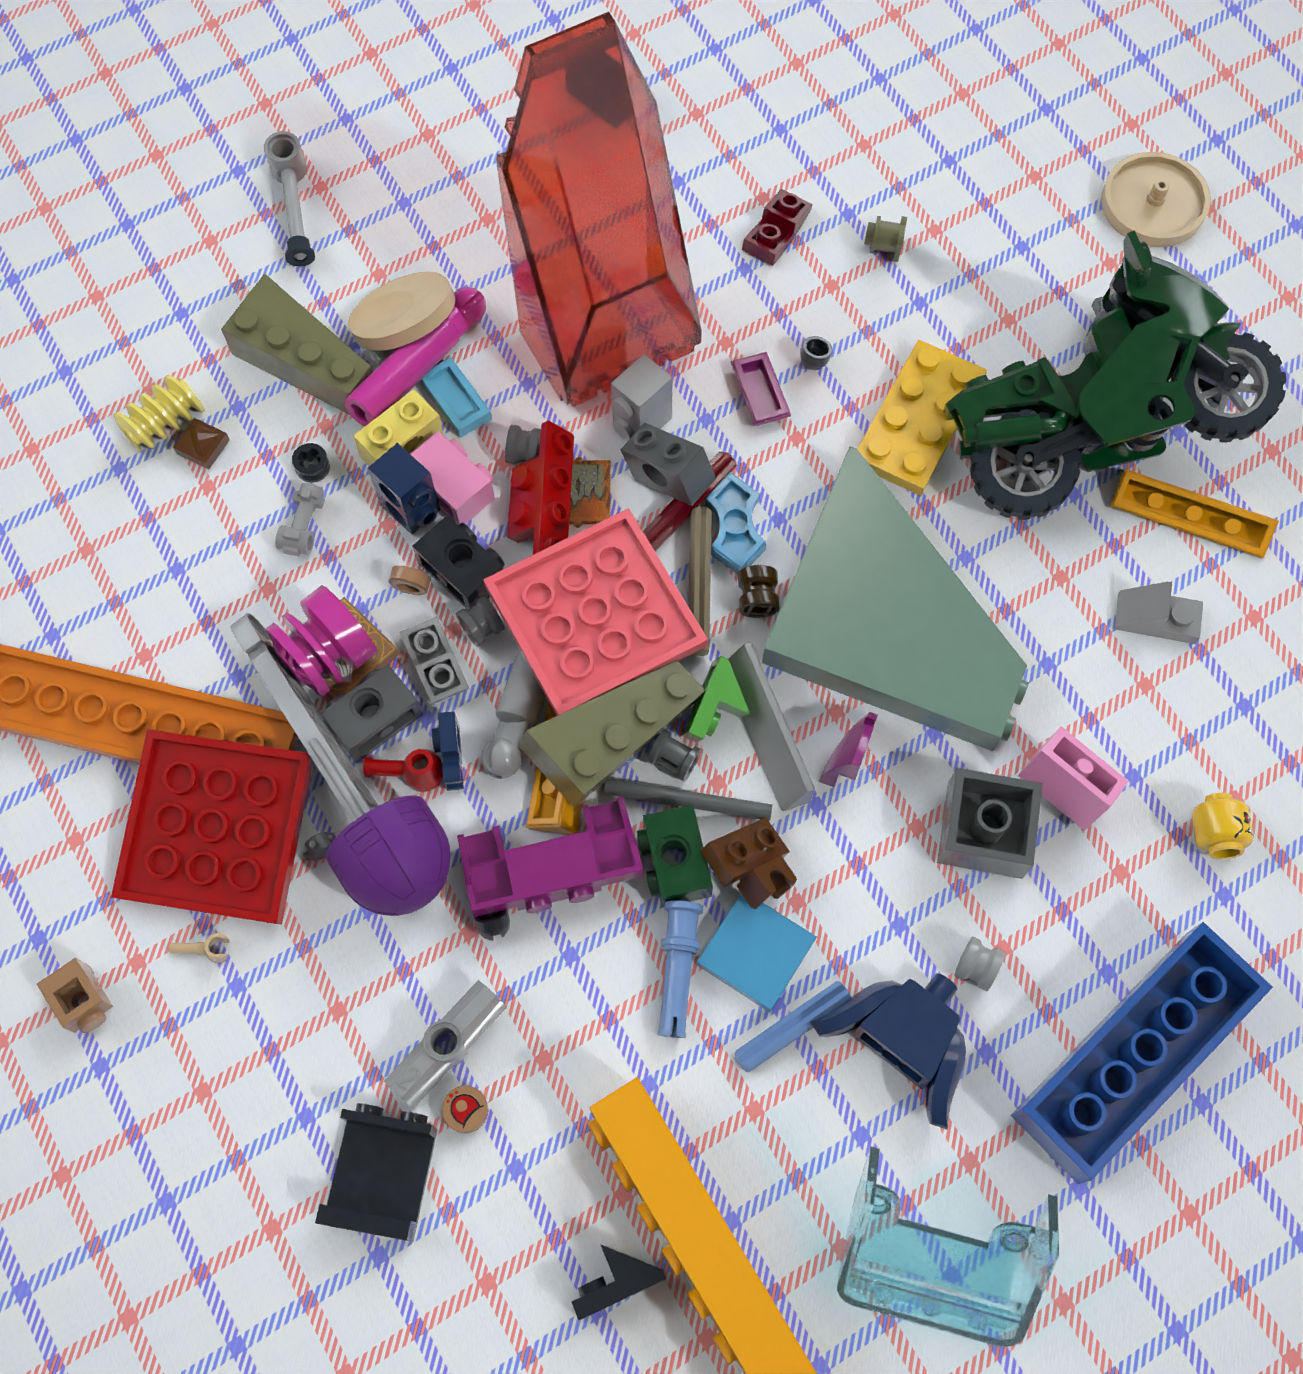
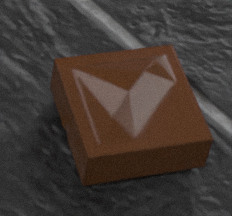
M194 418L173 448L177 455L209 470L230 439L226 432Z

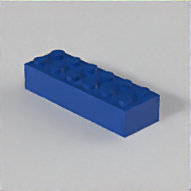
M1202 922L1187 932L1010 1116L1077 1184L1092 1181L1263 999L1273 986L1207 924Z

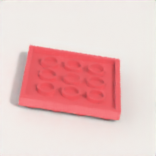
M629 508L483 579L485 588L557 716L708 646V638Z

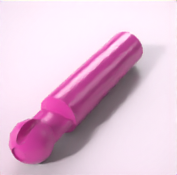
M463 287L454 292V307L448 317L438 327L422 338L398 347L345 399V408L355 421L365 427L402 399L459 342V338L473 324L482 319L486 312V300L480 291L471 287Z

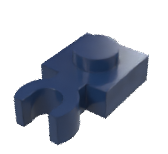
M455 711L438 713L439 727L432 728L434 752H441L443 780L447 791L464 789L460 725Z

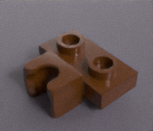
M766 817L708 842L700 851L724 887L740 880L736 886L753 909H758L770 896L779 899L797 881L795 874L784 860V857L790 851Z

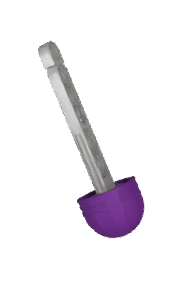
M246 613L230 626L231 631L244 652L248 654L254 668L352 821L330 844L326 852L328 864L352 900L368 911L386 916H400L423 908L439 894L447 879L451 854L449 841L444 829L425 800L420 796H403L378 806L300 682L275 653L273 643L263 625L253 615Z

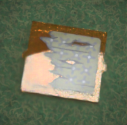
M581 457L573 460L569 524H574L576 528H580L582 524H597L610 517L611 460H582Z

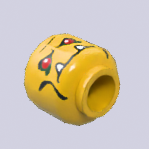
M1213 793L1206 796L1205 802L1193 809L1192 823L1195 843L1202 851L1208 852L1211 858L1231 859L1244 854L1245 848L1252 844L1254 833L1250 809L1243 801L1232 799L1229 793Z

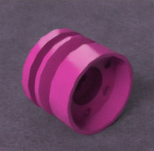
M323 585L300 601L303 612L308 618L305 623L302 624L288 612L282 615V619L291 631V634L287 635L275 623H272L265 629L273 643L275 653L300 683L310 687L321 698L330 692V688L321 676L323 672L336 684L343 681L342 674L335 664L339 659L357 670L377 654L373 641L357 619Z

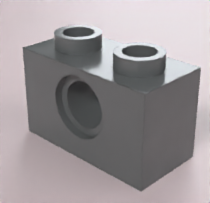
M645 422L620 449L635 481L691 506L694 505L716 479L702 446Z
M388 664L381 670L376 669L366 674L360 681V685L349 693L334 697L320 714L331 732L357 764L421 717L423 712L418 700ZM370 705L379 706L378 711L374 715L369 717L361 716L362 711Z

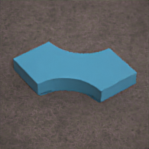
M729 472L705 498V505L713 512L719 525V533L712 544L711 555L738 574L742 568L751 566L766 550V542L757 533L752 521V513L756 504L760 501V493Z

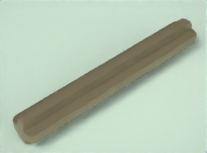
M707 507L693 508L690 516L688 607L708 638V646L691 654V656H706L709 653L712 511Z

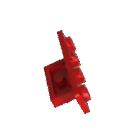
M549 420L541 424L539 456L513 467L510 480L507 538L520 543L534 537L533 555L567 539L569 536L574 435Z

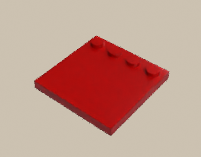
M147 729L111 898L282 925L314 762L309 753Z

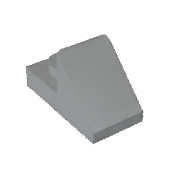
M1162 582L1120 590L1118 593L1114 629L1196 644L1200 639L1203 601L1171 596L1172 582Z

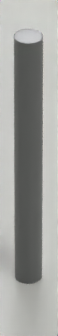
M612 778L606 780L604 794L623 796L625 798L680 807L693 805L694 809L760 820L766 817L768 821L771 819L773 804Z

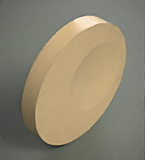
M1142 152L1121 160L1111 170L1102 190L1101 204L1106 219L1122 236L1126 237L1127 233L1135 230L1140 242L1144 241L1151 247H1168L1180 244L1197 233L1209 212L1211 196L1204 177L1187 161L1167 153Z
M436 272L408 274L387 282L362 299L352 311L348 326L357 344L364 349L383 351L398 348L422 338L438 327L451 313L455 304V294L449 281L442 274Z

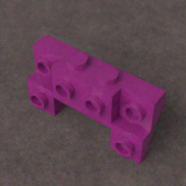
M617 797V801L592 807L588 805L582 806L587 827L585 832L514 849H504L499 826L493 827L491 831L466 837L463 834L458 835L466 889L473 916L477 917L517 907L518 911L526 909L527 913L543 912L550 909L553 902L569 899L570 903L584 902L595 897L594 892L602 891L601 886L642 877L643 867L624 797Z

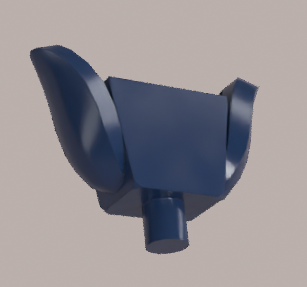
M936 973L925 988L912 979H908L903 985L892 980L877 982L862 989L830 1014L810 1022L819 1037L826 1038L845 1034L858 1027L853 1034L855 1038L920 1089L927 1085L925 1104L929 1123L948 1130L950 1106L962 1074L966 1056L964 1035L957 1027L961 1017L947 1006L958 989L949 978Z

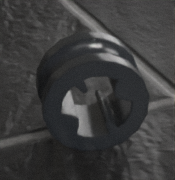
M314 443L303 444L292 455V464L295 471L304 482H319L328 475L330 462L325 450L320 445ZM317 458V465L310 464L307 468L305 467V461L312 462Z

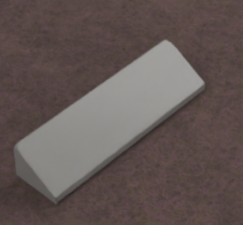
M750 642L745 643L728 659L750 715L743 717L742 720L780 809L788 811L809 803L815 787L754 646Z

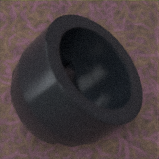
M819 336L806 338L800 351L802 364L811 370L821 369L829 362L832 346L829 341Z
M507 909L477 917L473 916L478 933L489 941H494L493 936L499 934L501 937H504L509 931L510 918Z

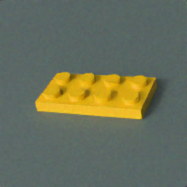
M918 339L857 448L877 475L922 496L957 430L953 419L946 420L943 412L945 404L962 390H965V384L968 381L986 375L987 369Z

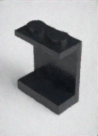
M357 1103L355 1111L342 1109L340 1118L346 1121L344 1135L327 1205L319 1204L315 1223L414 1242L438 1129L427 1124L428 1116L418 1113L401 1111L400 1119L382 1116L384 1108L369 1104Z

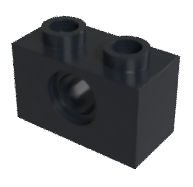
M447 515L412 545L417 563L460 604L469 610L475 606L476 600L480 597L490 598L483 579L503 570L505 563L495 550L490 547L485 550L476 542V535L465 523L461 522L458 525ZM461 558L471 559L466 565H454Z

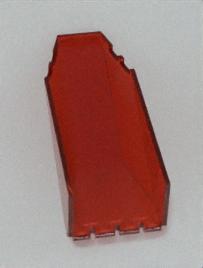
M609 11L525 46L514 91L520 99L516 116L506 118L504 128L510 136L507 150L504 153L497 154L496 157L520 333L560 401L564 400L567 405L571 403L573 407L597 397L598 390L600 389L603 393L610 391L611 383L643 354L662 367L665 365V359L672 362L694 352V347L701 343L702 336L657 102Z

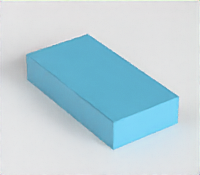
M451 357L434 366L420 380L421 385L460 438L492 420L490 409Z

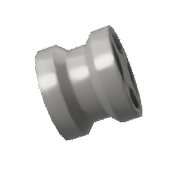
M972 936L960 958L954 976L961 980L972 979L977 982L980 989L987 992L1000 970L1005 957V951L999 948L990 950L982 945L980 939Z

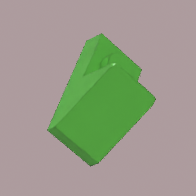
M722 656L712 661L702 685L705 692L694 704L681 735L694 742L703 740L705 735L710 737L713 735L721 717V714L716 712L717 708L740 718L750 715L730 662Z

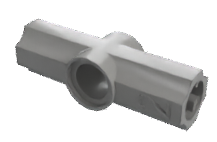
M478 980L440 1021L428 1027L421 1042L392 1071L384 1082L414 1109L453 1066L458 1065L464 1060L468 1049L502 1014L507 1006L486 985ZM447 1033L456 1035L457 1045L451 1053L446 1055L436 1053L435 1044L440 1036Z

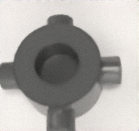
M321 832L308 839L304 844L307 850L303 853L306 860L312 858L313 861L325 858L330 844L336 838L335 834L331 832L328 835L327 832Z

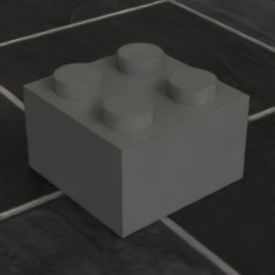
M956 768L947 786L937 863L1023 879L1034 866L1043 783Z

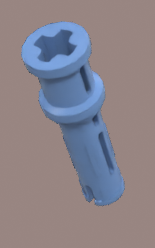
M688 901L665 902V910L669 912L667 934L665 938L661 939V947H663L664 952H667L660 1025L657 1035L663 1037L672 1035V1038H686L685 1029L692 955H696L697 951L700 950V942L696 940L698 915L703 914V905Z

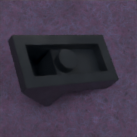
M601 1245L615 1281L606 1284L602 1276L577 1288L581 1297L571 1303L578 1320H582L666 1280L663 1269Z

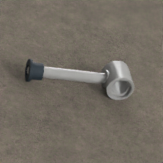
M287 131L273 133L266 139L264 152L273 177L282 183L290 234V238L287 241L288 250L285 253V259L290 265L306 266L315 260V252L310 248L309 239L304 234L297 182L306 175L307 164L297 136Z

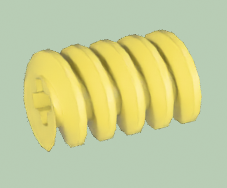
M171 375L165 376L164 383L167 390L158 384H154L151 387L154 399L145 393L140 394L139 401L142 408L129 402L126 405L129 417L121 412L114 413L117 426L139 453L142 454L139 446L141 443L151 449L155 448L152 438L154 434L164 440L168 439L164 426L169 425L176 431L180 430L177 420L179 415L191 422L193 419L189 410L190 407H194L201 413L205 411L199 398L180 377L177 380Z

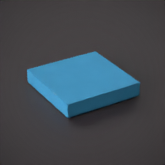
M740 894L697 960L696 965L768 1012H771L817 936L764 903L758 909L751 908L743 895Z

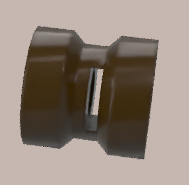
M752 565L742 568L738 572V587L743 593L739 598V612L743 616L764 618L779 612V596L774 590L778 585V573L775 568L767 565Z

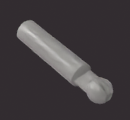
M518 649L495 713L496 717L500 720L493 740L486 744L481 755V763L484 770L490 776L497 779L508 778L514 775L520 768L522 753L518 744L526 730L536 725L546 696L520 649Z

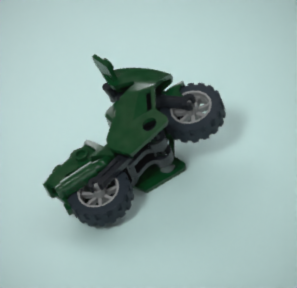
M1134 230L1127 233L1123 241L1124 257L1122 264L1114 274L1109 284V289L1103 297L1094 299L1091 305L1096 317L1085 336L1083 343L1085 358L1078 369L1070 374L1058 376L1046 357L1038 359L1037 362L1026 365L1024 361H1017L1002 369L1003 375L988 380L987 375H982L968 381L965 384L966 389L945 404L943 412L946 420H954L962 439L958 444L959 458H970V475L975 483L974 489L977 495H981L985 500L984 504L991 510L995 508L1000 511V515L1010 518L1015 516L1018 517V520H1029L1031 517L1037 516L1039 518L1047 515L1065 501L1079 478L1081 471L1079 469L1080 462L1088 472L1160 456L1166 450V442L1163 435L1169 428L1185 424L1184 426L1190 432L1197 431L1200 433V437L1205 440L1211 441L1215 438L1219 439L1221 443L1231 442L1233 439L1243 440L1250 437L1254 432H1258L1278 412V407L1285 397L1286 390H1283V385L1286 383L1285 371L1281 372L1280 365L1282 361L1278 354L1273 355L1269 351L1271 346L1265 341L1258 342L1254 340V335L1246 332L1242 335L1235 334L1241 326L1240 322L1217 323L1229 310L1228 305L1206 283L1187 270L1152 256L1146 242H1140ZM1250 374L1254 379V384L1243 383V380ZM1238 392L1256 393L1250 407H1248ZM1163 398H1167L1172 403L1173 411L1171 407L1165 401H1163ZM1229 399L1240 411L1239 413H1224ZM1002 416L999 420L983 422L984 418ZM1126 444H1127L1131 449H1134V450L1139 451V452H1135V451L1130 450V449L1126 446ZM996 460H1008L1012 463L1010 467L998 472L996 471ZM1048 471H1054L1052 479L1045 486L1039 475ZM1008 475L1010 479L1017 477L1014 490L1004 484L1001 478ZM1024 479L1027 482L1031 480L1038 491L1021 492Z

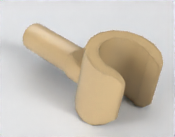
M213 933L207 937L205 942L170 943L169 953L207 955L212 962L223 963L228 959V955L211 953V947L217 942L229 943L230 941L222 933Z

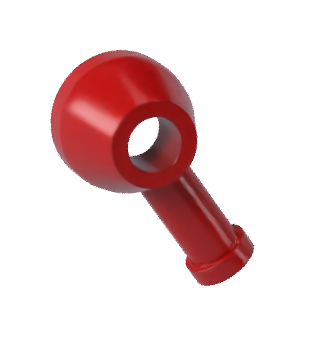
M417 749L409 753L404 760H382L365 757L363 774L364 778H371L372 776L403 777L405 783L411 789L427 792L433 790L441 783L443 779V763L440 757L433 751ZM418 760L428 761V765L424 769L417 770L414 768V764Z

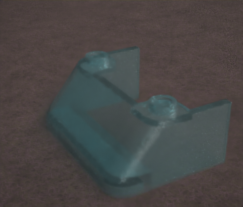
M870 1147L855 1193L837 1283L839 1296L846 1303L855 1307L987 1344L1009 1347L1020 1343L1027 1333L1059 1257L1058 1197L1048 1194L1035 1227L1018 1222L1002 1223L993 1229L988 1242L899 1218L901 1207L899 1196L892 1189L876 1184L880 1149Z

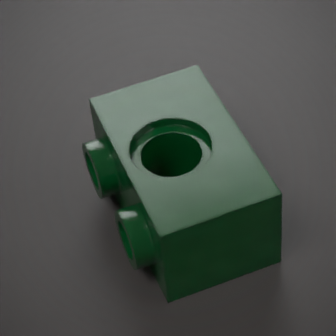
M688 805L643 815V829L637 830V838L641 855L649 854L653 870L646 871L651 897L659 895L662 908L665 907V902L667 901L691 902L712 897L713 884L707 861L700 852L704 847L694 806ZM676 849L683 853L685 859L678 865H669L662 860L661 856L667 850Z

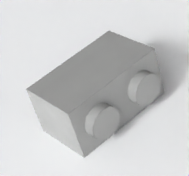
M645 354L611 383L613 427L626 440H629L644 422L661 429L672 419L673 377Z

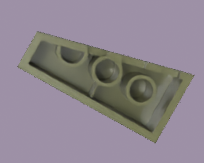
M265 273L221 328L232 355L347 414L349 413L345 408V399L372 373L371 366Z
M676 660L526 730L518 746L575 808L659 736L664 729H667L688 711L705 690L683 665Z

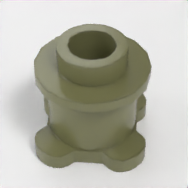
M877 216L876 223L868 222L864 244L871 246L870 253L874 254V250L894 253L893 261L898 262L904 241L907 217L902 216L900 223L883 221L881 216Z

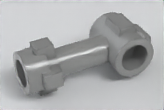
M302 483L299 491L294 492L292 500L295 504H298V508L291 527L281 525L276 534V548L282 549L284 554L299 557L300 554L309 555L314 545V532L307 531L313 511L315 512L316 508H323L325 499L323 497L324 491L321 487L312 483Z

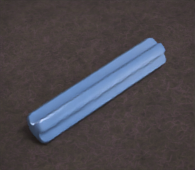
M840 981L834 982L737 1049L735 1058L741 1068L746 1072L752 1071L814 1028L810 1023L811 1021L830 1014L851 998L846 987Z

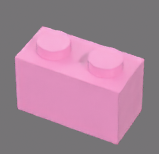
M437 431L411 453L431 473L440 509L458 525L461 522L466 524L495 499L492 475L482 464L474 465L467 458L464 448L455 439L449 441Z
M1062 726L1042 745L1018 775L1022 780L1043 783L1042 796L1084 831L1112 806L1129 782Z

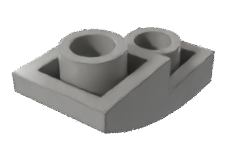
M437 617L399 632L431 705L469 689Z

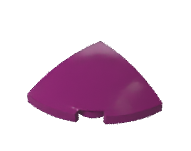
M869 712L846 733L825 765L819 780L820 783L835 787L839 775L852 780L856 779L878 714Z

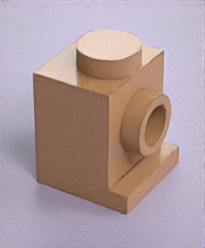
M76 957L36 984L62 1028L76 1033L78 1030H81L82 1033H87L98 1028L106 1020L104 1013L113 1007L95 978L92 968ZM88 995L89 999L77 1006L78 1000L82 996Z

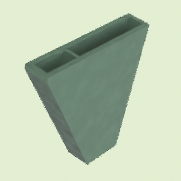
M850 446L766 642L762 663L993 751L1000 739L1008 741L1014 727L1016 718L1009 715L1013 703L1020 705L1028 688L1029 682L1022 680L1027 664L859 450Z

